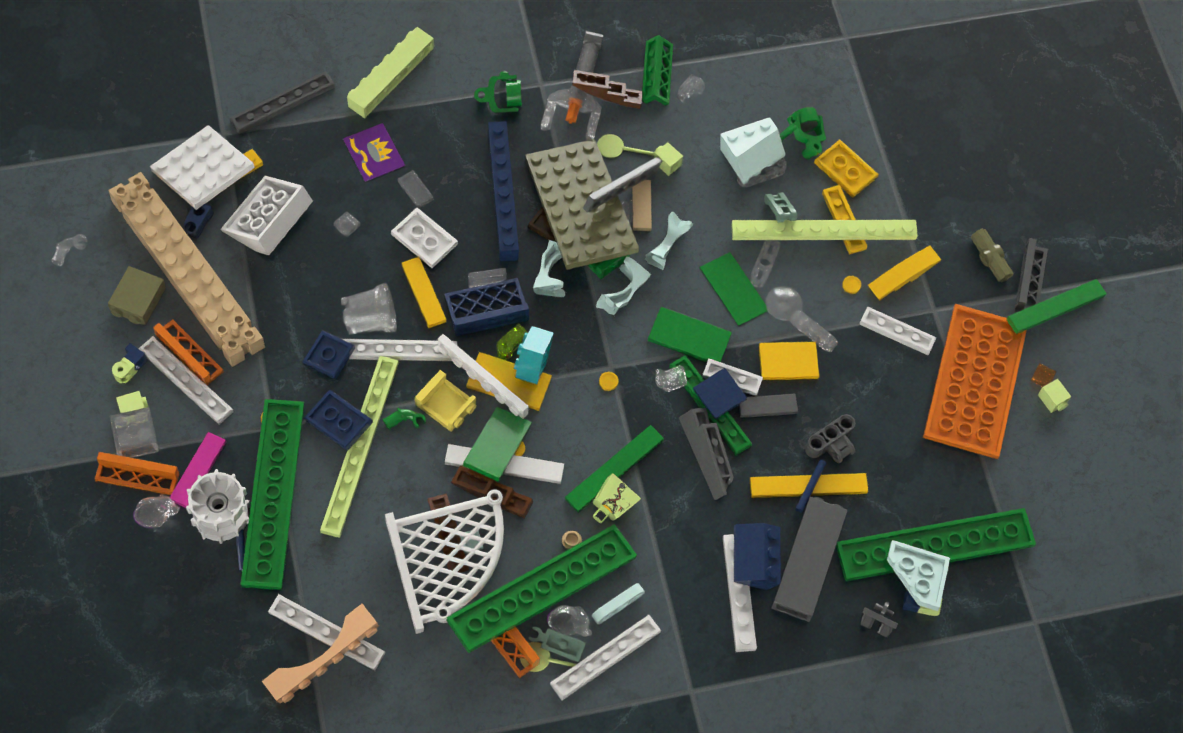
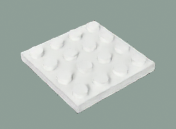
M209 125L150 166L154 174L196 210L255 168L252 161Z

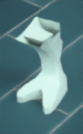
M671 212L668 216V231L665 239L657 248L645 255V260L648 264L663 270L666 262L665 258L674 242L693 226V223L681 221L674 212Z
M549 240L548 247L542 255L541 269L535 280L533 290L539 295L564 297L565 291L561 289L563 288V282L549 277L552 266L562 258L557 243Z
M626 256L625 264L620 266V270L629 278L631 283L623 291L601 294L597 301V308H602L609 314L615 315L619 308L628 304L634 292L650 277L651 274L630 257Z

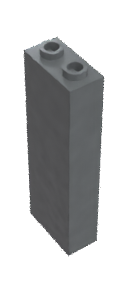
M819 497L809 498L772 609L810 622L847 509H844L839 504L827 503Z

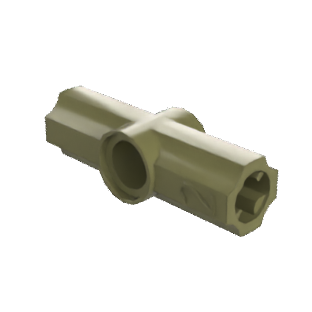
M982 228L972 234L971 239L980 252L982 263L990 267L998 282H1004L1012 277L1014 273L1004 259L1003 249L1000 245H995L986 229Z

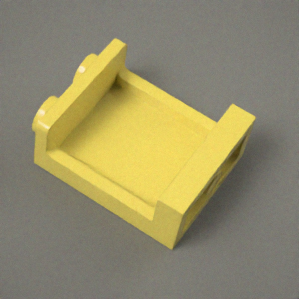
M441 370L415 397V405L450 432L455 427L459 428L464 422V417L467 414H472L477 406L476 397L474 395L469 397L446 379V374Z

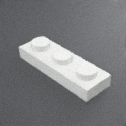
M708 359L702 378L707 379L723 368H726L743 392L757 396L763 377Z

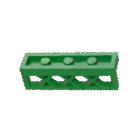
M660 35L646 41L642 102L648 104L657 100L666 106L670 100L673 44ZM663 45L667 47V52H665Z

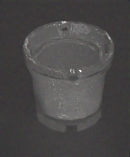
M387 283L379 284L374 289L341 298V304L346 306L342 312L349 335L376 331L396 332L395 309Z

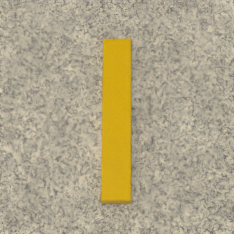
M866 473L821 475L811 496L867 494ZM812 475L750 477L751 498L802 496Z

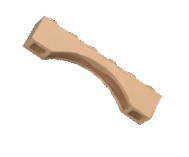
M361 604L345 616L338 638L323 655L302 666L278 668L262 682L277 702L286 703L294 697L293 693L298 689L303 690L309 686L310 680L316 675L317 677L323 675L328 670L327 667L330 664H336L344 658L343 654L348 650L353 651L360 646L362 639L366 636L367 638L373 636L378 631L379 625L365 606Z

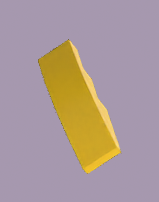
M928 246L868 284V287L880 301L895 290L896 292L909 281L913 282L940 262L941 259L933 248Z

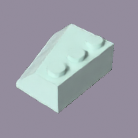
M770 117L720 134V150L743 184L747 183L753 175L757 176L760 174L763 168L766 166L770 167L785 156L778 129Z

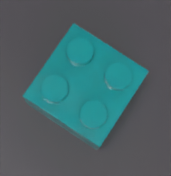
M533 326L529 333L525 332L523 341L520 343L517 351L519 358L516 359L514 369L517 370L515 378L538 384L548 361L553 332Z

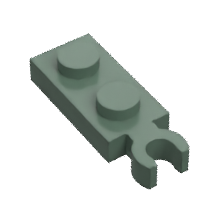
M533 626L532 629L538 631L539 635L537 638L530 636V641H541L542 645L540 648L577 662L580 661L586 642L550 628L544 633L540 627Z

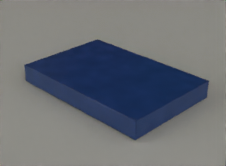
M331 390L304 417L306 422L347 451L373 423L371 418Z

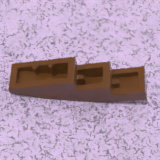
M574 70L572 85L576 88L612 103L637 109L641 108L643 91L626 89V83L609 81V75Z
M463 466L458 468L451 481L455 486L478 498L486 497L491 490L500 491L503 497L500 504L501 509L524 519L533 504L532 498L516 493L513 488L497 483L495 480ZM491 497V499L497 500V497Z
M447 493L427 499L430 511L451 506ZM448 515L433 518V522L440 525ZM451 519L445 527L455 529L457 527L456 520ZM441 530L437 534L438 539L445 540L450 533ZM455 535L449 542L460 544L461 538L459 535ZM445 545L442 548V552L445 555H449L455 548ZM459 550L453 557L463 560L466 556L463 550ZM449 561L446 565L448 570L453 571L459 563ZM463 565L458 572L468 571L469 566Z

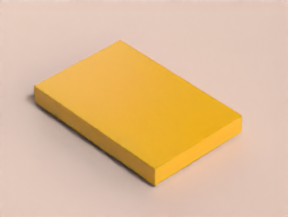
M840 139L814 161L824 173L840 185L852 198L878 178L879 175Z
M816 342L759 343L762 380L819 378Z

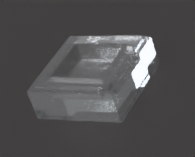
M347 211L334 222V227L346 237L360 226V222Z

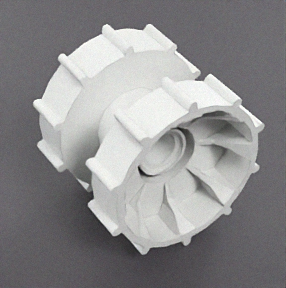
M216 469L215 472L208 473L202 477L198 475V480L192 485L191 489H187L189 505L186 508L188 514L192 513L193 515L191 519L192 525L197 527L203 539L208 538L219 541L222 544L223 541L239 536L238 532L242 529L244 530L245 526L249 524L248 508H250L249 500H245V495H247L246 488L241 487L240 483L236 480L235 474L221 473ZM218 504L224 505L221 509H214Z

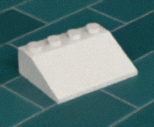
M264 176L224 224L221 231L256 252L270 255L313 200L301 185Z

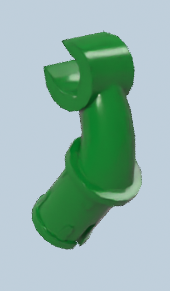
M397 408V411L384 418L383 422L390 430L400 422L407 421L406 419L413 421L414 427L419 429L416 421L421 419L426 424V418L421 413Z

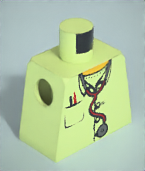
M611 474L607 477L593 501V504L598 508L593 518L599 523H602L607 517L614 521L641 498L616 475Z

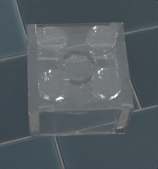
M149 407L110 415L115 448L119 456L133 458L159 452L153 417Z

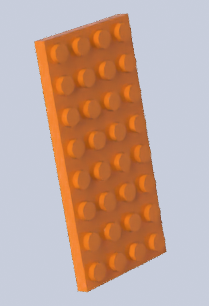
M958 304L954 305L923 438L991 458H999L1027 330L1016 334L1005 317Z

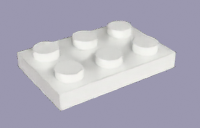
M418 208L413 210L391 231L392 236L431 268L458 245V241Z

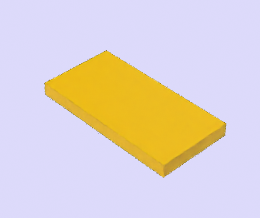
M479 352L476 359L479 365L527 404L529 408L540 411L552 375L542 373L538 384L515 378L517 371L514 369L515 363ZM469 377L466 388L495 397L491 391L487 392L484 390L478 380H473Z

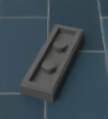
M796 394L747 397V400L739 404L740 418L797 414Z

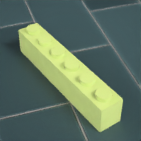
M418 27L410 31L401 43H398L394 50L387 54L378 66H375L366 78H363L355 89L348 93V107L363 118H366L434 49V38Z

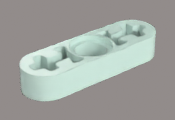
M639 583L631 586L597 609L592 614L593 619L597 624L603 623L640 598L645 591Z

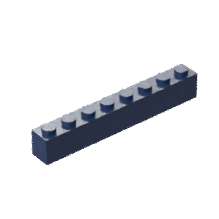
M507 121L488 122L500 261H516L519 258Z

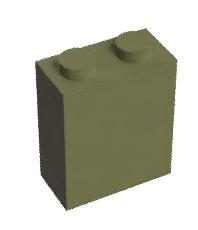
M128 266L108 302L111 313L119 318L125 317L134 324L146 325L166 289L164 279Z

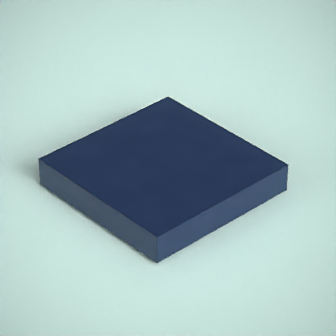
M322 330L302 362L316 371L337 379L356 347Z
M726 368L693 387L694 392L715 420L747 400V397Z

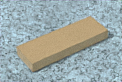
M644 180L632 187L633 231H651V180Z

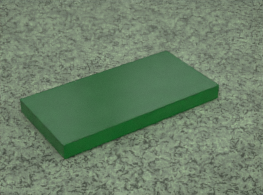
M661 307L648 341L708 362V359L721 362L732 332Z
M496 407L465 458L463 466L499 482L529 431L532 422Z

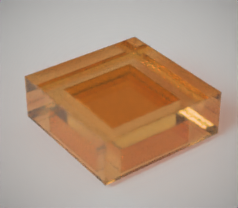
M1039 363L1030 381L1044 387L1052 382L1056 371Z

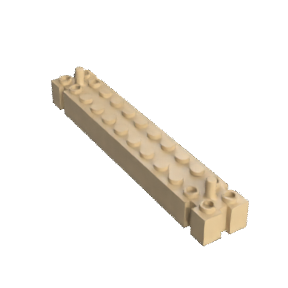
M142 172L129 178V184L123 186L120 183L108 190L113 204L119 212L122 211L126 222L218 349L223 350L224 357L229 364L234 367L245 360L244 355L248 352L254 355L265 348L263 337L255 326H251L250 319L155 190L150 188L149 182Z

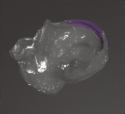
M169 496L147 497L138 502L133 512V518L138 525L143 527H162L168 517L178 513L180 508L176 506L175 501Z
M561 605L551 610L547 615L548 626L555 631L568 636L575 635L576 633L583 637L592 635V631L589 630L590 621L588 614L582 607Z

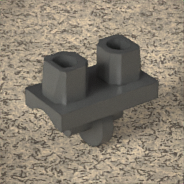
M887 601L884 606L878 603L875 604L874 609L880 611V614L866 607L863 609L862 613L864 615L861 625L871 629L874 620L882 623L878 633L885 637L890 635L893 628L896 629L898 623L884 617V614L890 617L894 614V611L888 609L889 602Z

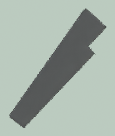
M706 408L691 409L681 415L679 420L713 498L717 500L727 494L726 489L732 483L734 476L717 423L709 424Z

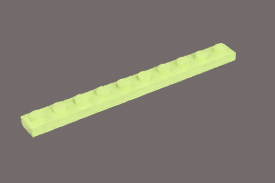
M732 220V240H916L918 236L916 220H785L780 223L777 220Z
M379 356L361 412L371 418L373 423L346 453L320 532L338 538L341 536L398 367V360Z

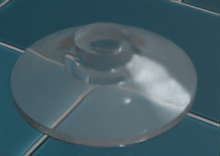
M785 286L776 287L766 297V308L776 319L783 321L792 320L802 311V298L792 288Z

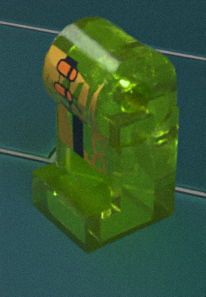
M517 324L497 342V355L503 360L511 358L513 352L522 343L524 334L527 331L520 324Z

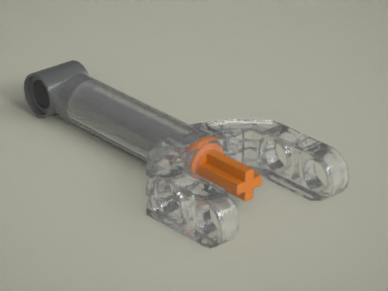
M586 31L576 70L594 72L603 41L602 34ZM572 84L570 89L559 90L549 95L540 130L548 131L551 128L556 107L560 105V107L568 109L565 120L569 121V124H572V122L576 123L579 112L591 113L585 137L586 141L593 142L602 110L596 99Z

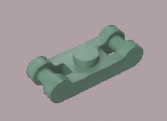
M783 192L777 193V195H764V202L766 205H769L778 223L785 220H797V212Z

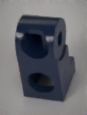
M204 204L197 210L193 207L191 208L182 227L188 236L196 239L199 238L206 223L214 215L212 207Z

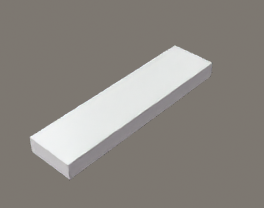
M867 307L860 321V325L926 355H929L936 340V337L870 307Z

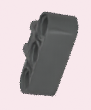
M844 414L813 434L807 442L806 454L809 457L817 458L828 452L837 463H841L843 458L849 454H854L855 448L848 437L852 434L855 427V419L851 415ZM841 424H846L849 428H844ZM826 434H831L834 438H829ZM811 444H816L819 448H813Z

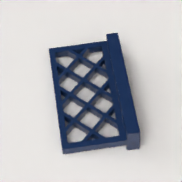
M518 278L445 293V300L454 326L455 336L529 320V307L525 302ZM508 286H516V290L513 293L505 290ZM489 290L498 291L495 297L487 294ZM471 294L480 295L477 301L469 298ZM504 294L510 298L507 302H504L499 297ZM459 298L461 302L456 305L450 299ZM483 298L491 301L489 306L480 303ZM515 299L520 301L521 305L512 306L510 303ZM465 302L473 305L470 310L462 307ZM495 303L503 306L502 309L494 310L492 307ZM477 307L485 310L480 314L473 313ZM458 311L466 314L465 317L457 319L455 317Z

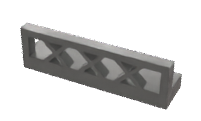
M1029 238L1025 245L1015 310L1018 311L1028 308L1025 305L1029 298L1034 305L1040 302L1048 249L1037 247V239ZM1035 252L1042 254V259L1036 261L1034 259ZM1033 267H1036L1039 271V275L1035 277L1031 274ZM1033 282L1037 290L1031 293L1029 285Z

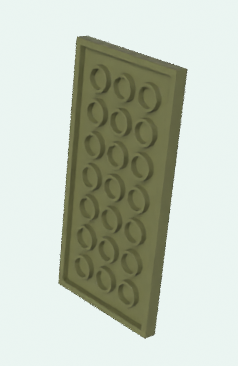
M595 139L525 155L527 166L567 270L639 253V246L618 196L590 212H586L583 209L589 195L612 183Z

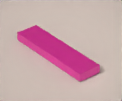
M210 432L207 433L169 497L170 501L185 508L189 505L187 489H191L192 485L198 480V475L202 477L209 473L226 444L225 439Z

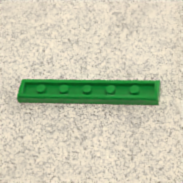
M1095 279L1008 316L1006 320L1014 332L1018 334L1103 298L1107 293L1099 281Z
M686 355L671 363L669 367L700 408H706L693 390V387L703 382L704 379ZM707 410L709 421L717 423L721 437L735 455L752 446V442L729 412L715 420Z
M650 425L565 496V500L579 513L595 499L608 476L614 474L620 478L663 442L664 438Z

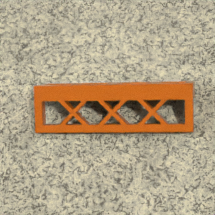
M173 319L165 326L158 323L153 327L156 337L206 385H209L224 372ZM174 327L177 330V337H173L168 330ZM188 341L190 349H185L179 342ZM192 354H201L203 356L202 362H198ZM205 366H213L216 371L210 375Z
M99 452L97 456L99 466L95 481L171 495L177 485L179 478L177 466ZM104 467L111 468L114 471V474L109 477L101 476ZM125 472H132L134 477L124 481L120 475ZM148 475L154 481L145 485L139 479ZM164 479L172 480L170 489L161 488L159 482Z
M516 627L505 632L503 638L497 637L491 640L519 678L539 665V656ZM504 642L513 643L516 646L515 653L506 652L503 649ZM516 658L526 659L529 665L520 671L516 666Z

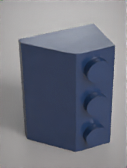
M766 523L734 525L735 583L768 590L781 584L780 527Z

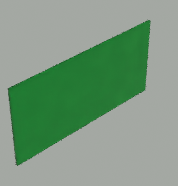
M731 252L699 267L738 326L769 311V308Z

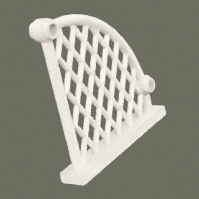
M491 490L486 497L395 520L393 512L385 514V521L416 634L424 632V623L435 620L440 623H446L447 617L476 597L491 578L497 566L503 545L504 524L500 506L503 497L500 491ZM491 497H497V500H492ZM488 504L493 507V512L480 510L477 507ZM473 508L465 519L452 515V513ZM476 513L485 515L479 523L470 520ZM448 515L440 525L428 522L429 519ZM495 516L494 527L484 525L490 517ZM451 519L461 522L455 529L445 527ZM424 522L416 531L403 528L406 525ZM465 524L476 526L469 534L459 531ZM426 526L436 528L430 536L420 533ZM480 528L489 530V533L484 538L474 534ZM441 530L450 533L445 540L435 538V536ZM399 532L411 535L401 544ZM496 532L495 541L488 540ZM455 535L465 537L460 544L449 542ZM415 537L426 539L419 547L410 544ZM469 539L480 541L473 549L464 546ZM430 541L440 543L434 551L425 549V546ZM484 543L494 546L488 553L479 551ZM445 545L455 548L449 555L438 553ZM404 547L415 550L407 559H405L403 552ZM459 550L470 552L463 560L453 557ZM420 552L430 554L424 562L414 558ZM474 554L484 557L478 564L468 561ZM435 556L444 559L439 566L428 563ZM490 558L488 566H482ZM449 561L459 563L453 571L443 567ZM407 563L419 565V567L412 574H409ZM463 565L473 567L468 575L458 572ZM424 567L434 570L428 577L418 575ZM478 569L485 571L480 579L472 577ZM438 572L449 574L442 582L432 579ZM453 576L463 578L457 586L447 583ZM411 578L422 580L423 583L417 589H413ZM468 580L476 582V585L471 590L462 588ZM428 583L438 585L432 593L422 589ZM443 587L453 589L447 597L437 593ZM458 591L466 593L459 600L451 599ZM417 593L428 596L420 605L417 604L415 596ZM432 598L442 600L436 608L427 606ZM447 602L452 603V605L448 607L445 606ZM419 609L428 610L434 613L421 616ZM445 612L447 615L442 617L440 613Z

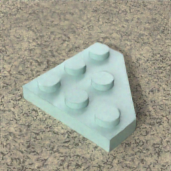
M892 540L887 557L888 563L919 606L938 611L950 558Z

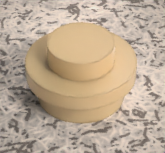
M568 531L562 537V544L568 550L582 542L581 535L576 531Z

